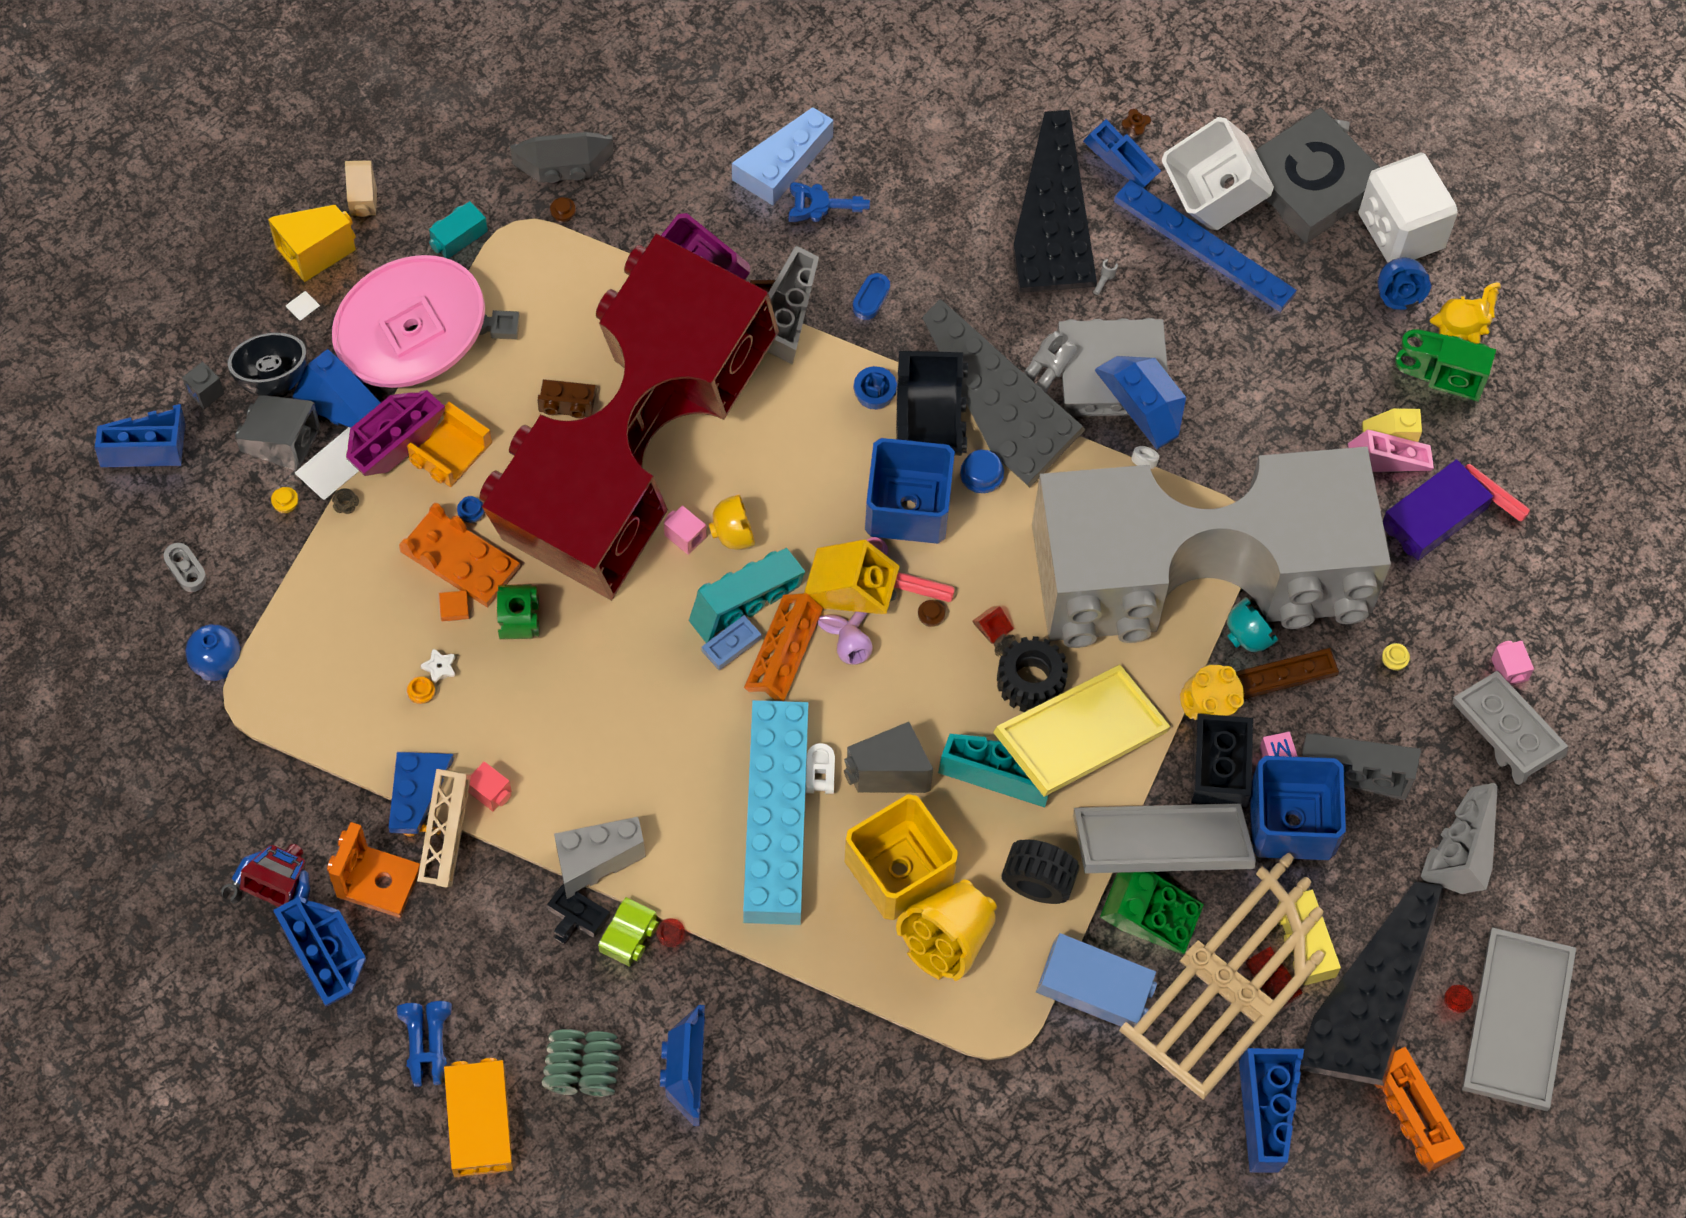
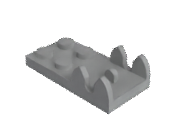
M1498 671L1453 697V704L1495 748V758L1500 767L1507 764L1511 766L1512 777L1516 784L1524 783L1531 774L1554 760H1561L1567 755L1568 745Z

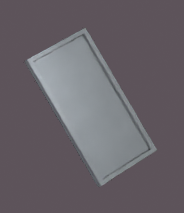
M1241 804L1074 808L1073 818L1085 873L1255 869L1256 859Z
M1491 928L1464 1073L1463 1091L1539 1110L1548 1111L1550 1109L1575 960V947Z

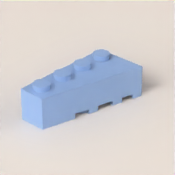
M812 107L732 163V181L773 206L790 187V184L799 177L833 138V119Z

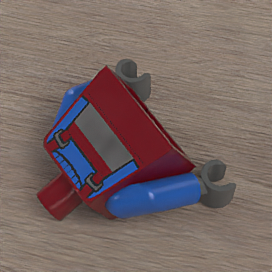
M290 844L286 850H283L277 846L269 845L263 851L244 857L232 876V880H234L232 884H226L222 887V896L226 899L229 893L234 891L230 901L236 904L242 898L240 891L242 890L278 907L297 897L308 900L310 878L309 873L305 871L306 861L301 858L304 854L302 848L297 844Z

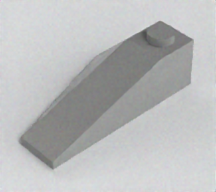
M1495 783L1475 786L1469 789L1455 811L1457 818L1450 828H1444L1441 836L1443 839L1437 849L1432 848L1427 855L1421 878L1424 881L1441 885L1444 888L1461 894L1487 889L1493 869L1498 787Z

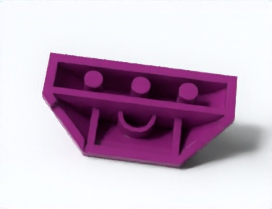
M423 390L419 393L390 395L350 428L346 459L364 476L391 471L409 456L407 445L410 442L419 447L429 439L445 411V406L428 390Z

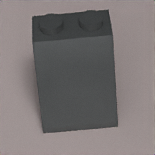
M258 396L255 403L250 404L247 418L244 424L238 427L235 434L240 452L297 471L304 462L321 429L315 404L309 400Z
M909 721L847 747V758L844 759L846 764L844 774L849 785L854 784L858 793H926L931 791L933 767Z

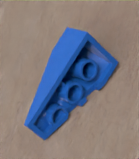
M328 349L307 364L305 372L293 394V399L314 402L317 416H323L330 419L331 423L338 426L342 424L349 428L380 404L377 398L352 371Z

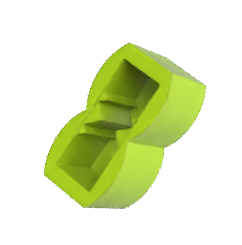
M625 897L598 945L599 952L629 967L634 960L638 962L645 950L643 942L648 936L652 937L659 925V922L656 921V912Z

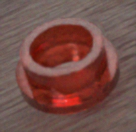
M665 919L657 927V938L666 947L678 946L685 938V928L677 919Z
M1453 985L1445 992L1444 1003L1454 1013H1465L1473 1004V995L1467 987Z

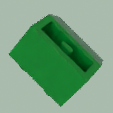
M1120 872L1116 875L1100 918L1123 932L1183 955L1186 952L1204 904L1153 872Z

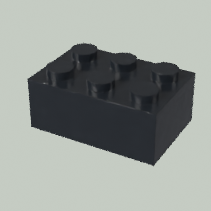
M1197 714L1193 736L1192 804H1241L1242 808H1247L1252 786L1254 718Z

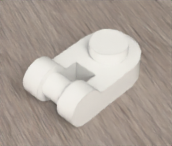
M815 744L808 750L806 793L814 794V791H825V794H834L835 755L832 748L827 744ZM815 773L826 774V780L814 779Z

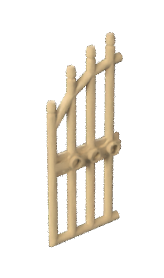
M1290 853L1284 855L1270 872L1264 866L1258 870L1256 875L1262 881L1206 945L1202 944L1199 940L1192 945L1180 960V963L1186 968L1134 1027L1125 1022L1119 1030L1203 1100L1316 969V965H1319L1325 956L1322 951L1318 950L1312 954L1310 960L1306 961L1305 936L1313 928L1315 922L1319 921L1324 911L1320 907H1316L1309 913V917H1306L1301 923L1295 906L1303 892L1309 888L1311 880L1308 877L1302 878L1289 893L1277 881L1294 860ZM1270 889L1281 903L1227 964L1214 952ZM1287 915L1293 933L1252 981H1248L1237 970L1279 921ZM1294 950V977L1276 998L1272 1000L1260 988ZM1194 975L1198 976L1209 986L1155 1046L1143 1036L1144 1032ZM1219 993L1231 1005L1178 1065L1165 1053L1215 995ZM1241 1011L1254 1023L1204 1082L1200 1083L1188 1072Z

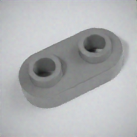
M183 543L169 545L164 551V560L177 582L188 592H196L202 589L206 584L207 577L203 567L192 551ZM177 558H183L181 562H175ZM193 577H196V578H197L196 581H194V582H189V580H190L191 578H193Z

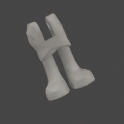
M1057 331L1049 334L1042 341L1039 351L1023 372L1034 381L1042 368L1046 367V371L1036 383L1045 393H1047L1055 377L1061 376L1063 369L1077 349L1069 341L1059 348L1063 337Z

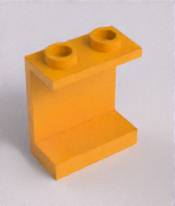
M448 401L443 413L444 419L433 430L429 439L419 447L410 442L407 445L409 460L416 468H424L436 482L440 484L443 482L452 487L491 445L492 439L490 430Z

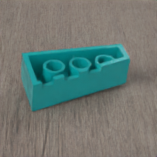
M787 548L778 552L772 551L764 559L756 563L754 561L749 562L741 570L735 573L729 572L720 580L701 586L697 591L689 622L705 643L714 638L715 633L722 629L725 630L742 616L747 614L751 618L764 607L765 602L768 601L771 605L781 599L783 595H787L799 588L805 570Z
M949 734L941 756L939 774L1045 808L1049 795L1044 797L1000 741H990L986 737Z

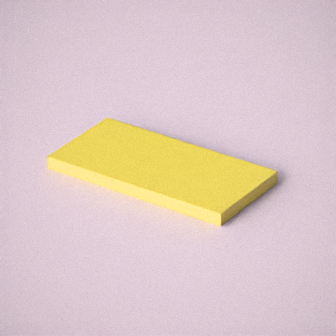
M1118 665L998 725L993 733L1045 797L1167 733L1171 726L1123 667Z

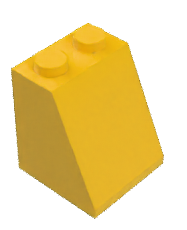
M336 205L273 216L268 219L275 248L304 282L356 250L354 243L356 236L351 229L352 219L346 211L341 212Z
M866 539L820 547L816 550L804 593H807L823 609L887 614L900 566Z

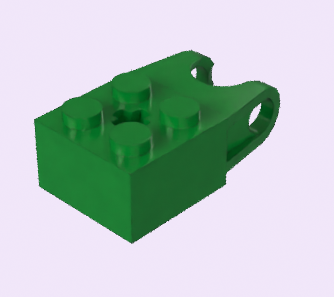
M1412 329L1404 334L1401 344L1403 349L1398 352L1395 358V364L1401 372L1429 382V388L1479 402L1490 375L1496 349L1490 348L1485 344L1469 342L1457 336H1448L1419 329ZM1411 337H1416L1421 340L1422 345L1414 347L1407 340ZM1403 356L1412 357L1415 360V364L1407 366L1402 363L1401 358Z

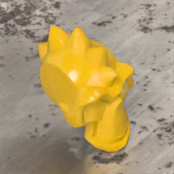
M1496 282L1486 286L1482 298L1467 300L1465 296H1461V299L1448 300L1441 307L1440 311L1429 320L1430 323L1439 328V334L1457 336L1463 340L1479 344L1481 335L1490 333L1489 327L1492 319L1495 318L1494 308L1501 284Z

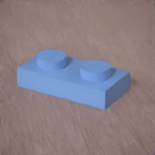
M744 615L704 644L701 650L718 670H721L761 640L762 634Z

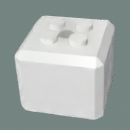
M1217 117L1164 152L1162 163L1186 212L1209 229L1219 230L1270 197L1274 188L1249 137L1226 118ZM1230 177H1234V184L1225 189V181Z
M1418 153L1371 171L1358 214L1388 263L1400 257L1415 260L1446 248L1458 212L1454 200L1424 153Z

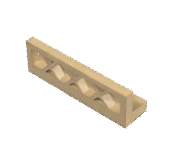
M436 769L418 882L436 884V886L452 887L471 774ZM442 776L454 778L452 793L448 796L441 789ZM439 793H440V795L442 796L443 800H441V801L438 803ZM446 802L449 806L448 819L444 824H441L436 816V811L438 807ZM436 822L438 828L433 831L434 823ZM441 830L445 835L442 850L437 853L431 844L432 836ZM430 850L433 853V856L431 858H429ZM437 859L440 863L438 878L426 877L427 864Z

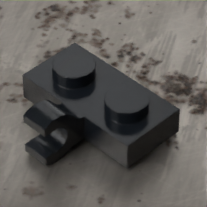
M564 883L547 904V910L563 919L554 930V933L557 934L555 939L565 944L571 937L575 927L595 938L610 918V911L577 891L574 892L575 895L567 899Z

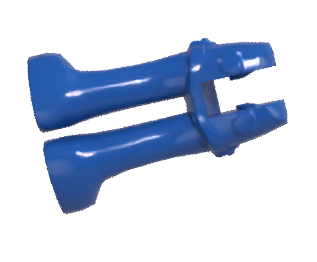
M434 1001L426 1005L429 1032V1052L424 1053L423 1006L417 1003H405L397 1006L398 1019L404 1022L408 1029L409 1059L406 1066L410 1069L414 1087L422 1086L423 1070L421 1063L432 1062L433 1084L437 1086L442 1085L444 1067L447 1064V1058L443 1052V1026L452 1012V1004L450 1002Z

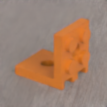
M350 822L347 831L343 830L339 837V850L336 856H331L327 866V872H329L337 898L401 918L418 878L420 863L368 847L362 826ZM387 876L392 879L391 885L387 888H379L376 885L377 880L381 877Z

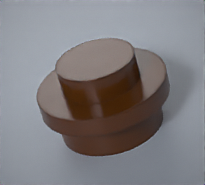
M557 198L550 205V213L557 221L568 222L575 215L576 206L569 198Z
M927 600L919 606L918 618L924 625L934 627L944 620L945 609L940 602Z

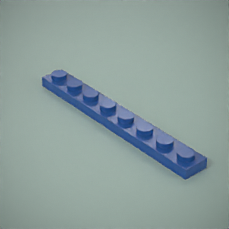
M1129 180L1115 195V203L1280 313L1296 295V289L1132 180Z

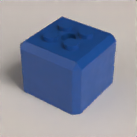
M880 438L874 442L866 501L865 531L871 537L939 544L946 539L955 451L945 444ZM909 500L914 502L916 507L906 510L901 504Z
M1264 756L1257 764L1251 786V844L1253 852L1259 858H1282L1287 853H1290L1294 859L1330 860L1336 855L1346 832L1343 764L1336 758ZM1290 814L1296 815L1300 819V824L1296 826L1289 825L1285 817Z

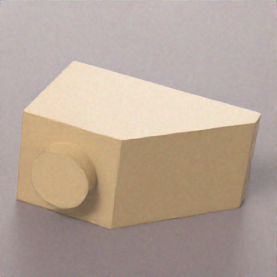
M345 161L347 202L350 216L366 217L368 215H376L377 187L372 162Z

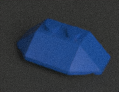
M1116 356L1095 368V372L1156 450L1179 437L1186 396L1156 358Z
M297 897L274 909V914L294 953L324 1005L327 1007L351 994L364 966L366 957L341 912L332 907L308 901L302 897Z
M698 1005L668 1031V1041H662L661 1058L667 1059L666 1069H661L660 1087H665L668 1100L693 1126H700L705 1005Z

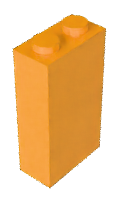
M485 1058L480 1063L468 1064L466 1061L453 1062L451 1066L444 1067L451 1168L454 1177L513 1171L506 1075L503 1060L498 1061L496 1058Z

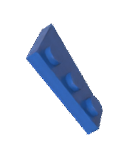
M397 752L389 820L390 833H419L430 810L436 769L447 770L454 760L453 754Z

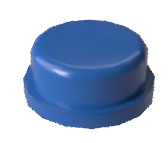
M872 366L863 369L857 374L854 379L853 389L855 396L862 406L877 410L886 407L896 395L897 382L889 370L883 367Z
M980 449L970 453L963 461L960 477L962 483L969 490L975 493H988L1001 485L1004 478V468L1000 458L995 453Z

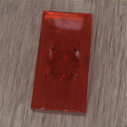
M1268 947L1246 961L1245 964L1254 977L1275 952L1271 947ZM1281 964L1264 983L1262 988L1268 997L1274 1000L1292 979V976L1285 966ZM1300 988L1284 1006L1302 996L1303 992Z

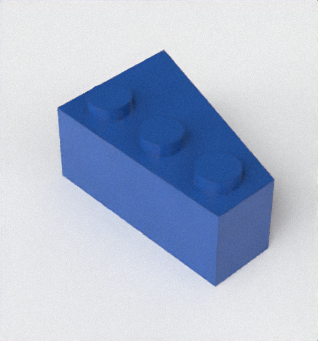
M181 404L174 405L173 410L158 414L156 411L148 412L147 417L131 420L130 417L97 426L95 451L100 467L181 466L186 426Z

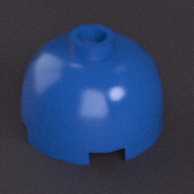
M1400 257L1388 262L1381 269L1377 280L1379 295L1385 305L1397 310L1407 309L1405 305L1413 304L1416 301L1420 304L1429 295L1431 289L1428 272L1420 262L1407 257Z
M210 624L200 627L191 634L187 640L185 655L189 668L195 674L201 676L204 680L218 681L227 678L229 670L239 660L241 646L238 638L230 629L222 625Z

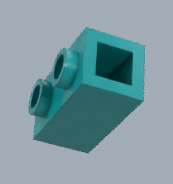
M471 201L463 206H458L450 215L443 220L436 221L429 228L431 239L429 244L437 254L441 253L445 258L449 259L488 232L486 217Z

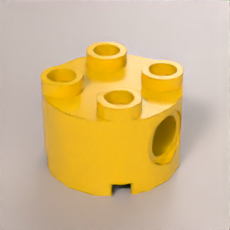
M1208 665L1201 668L1187 680L1180 693L1181 706L1186 716L1190 719L1193 718L1195 721L1198 713L1231 716L1244 702L1243 686L1235 670L1230 666Z

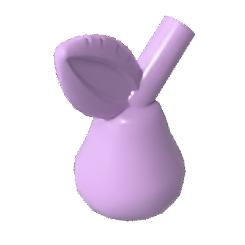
M855 612L849 622L838 615H823L818 619L817 623L824 631L839 635L837 654L840 660L846 664H860L866 661L872 653L873 646L870 638L858 628L867 613Z

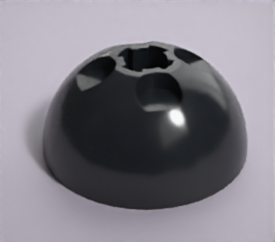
M266 333L252 337L239 344L228 358V368L235 382L245 391L257 396H278L288 392L300 381L307 364V352L304 343L299 338L286 333Z

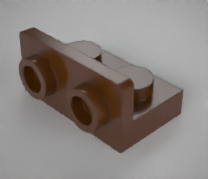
M543 379L541 393L537 399L538 410L552 416L562 414L570 415L574 418L589 417L593 411L596 385Z

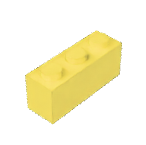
M1313 890L1303 892V895L1295 903L1301 923L1306 917H1309V913L1313 909L1319 907ZM1287 915L1278 923L1283 925L1286 933L1284 935V942L1293 933ZM1323 917L1318 922H1315L1313 928L1305 936L1306 961L1310 960L1312 954L1318 950L1322 951L1325 956L1303 983L1304 986L1336 978L1341 969Z

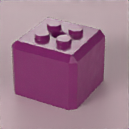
M687 213L677 214L661 234L662 237L744 280L750 274V264Z

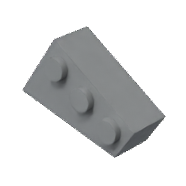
M638 817L554 834L567 899L575 895L574 892L589 884L592 886L598 883V879L609 873H616L646 857Z

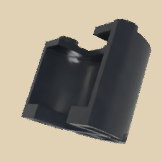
M899 351L896 408L897 440L949 445L955 451L954 456H961L962 453H967L966 421H961V413H966V397H961L963 378H968V362H963V352Z

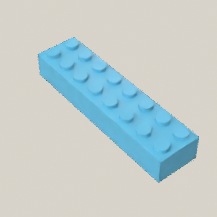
M752 700L743 923L801 925L808 702Z

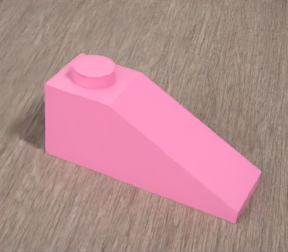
M1368 429L1348 443V448L1368 447L1372 472L1431 471L1434 469L1431 446Z

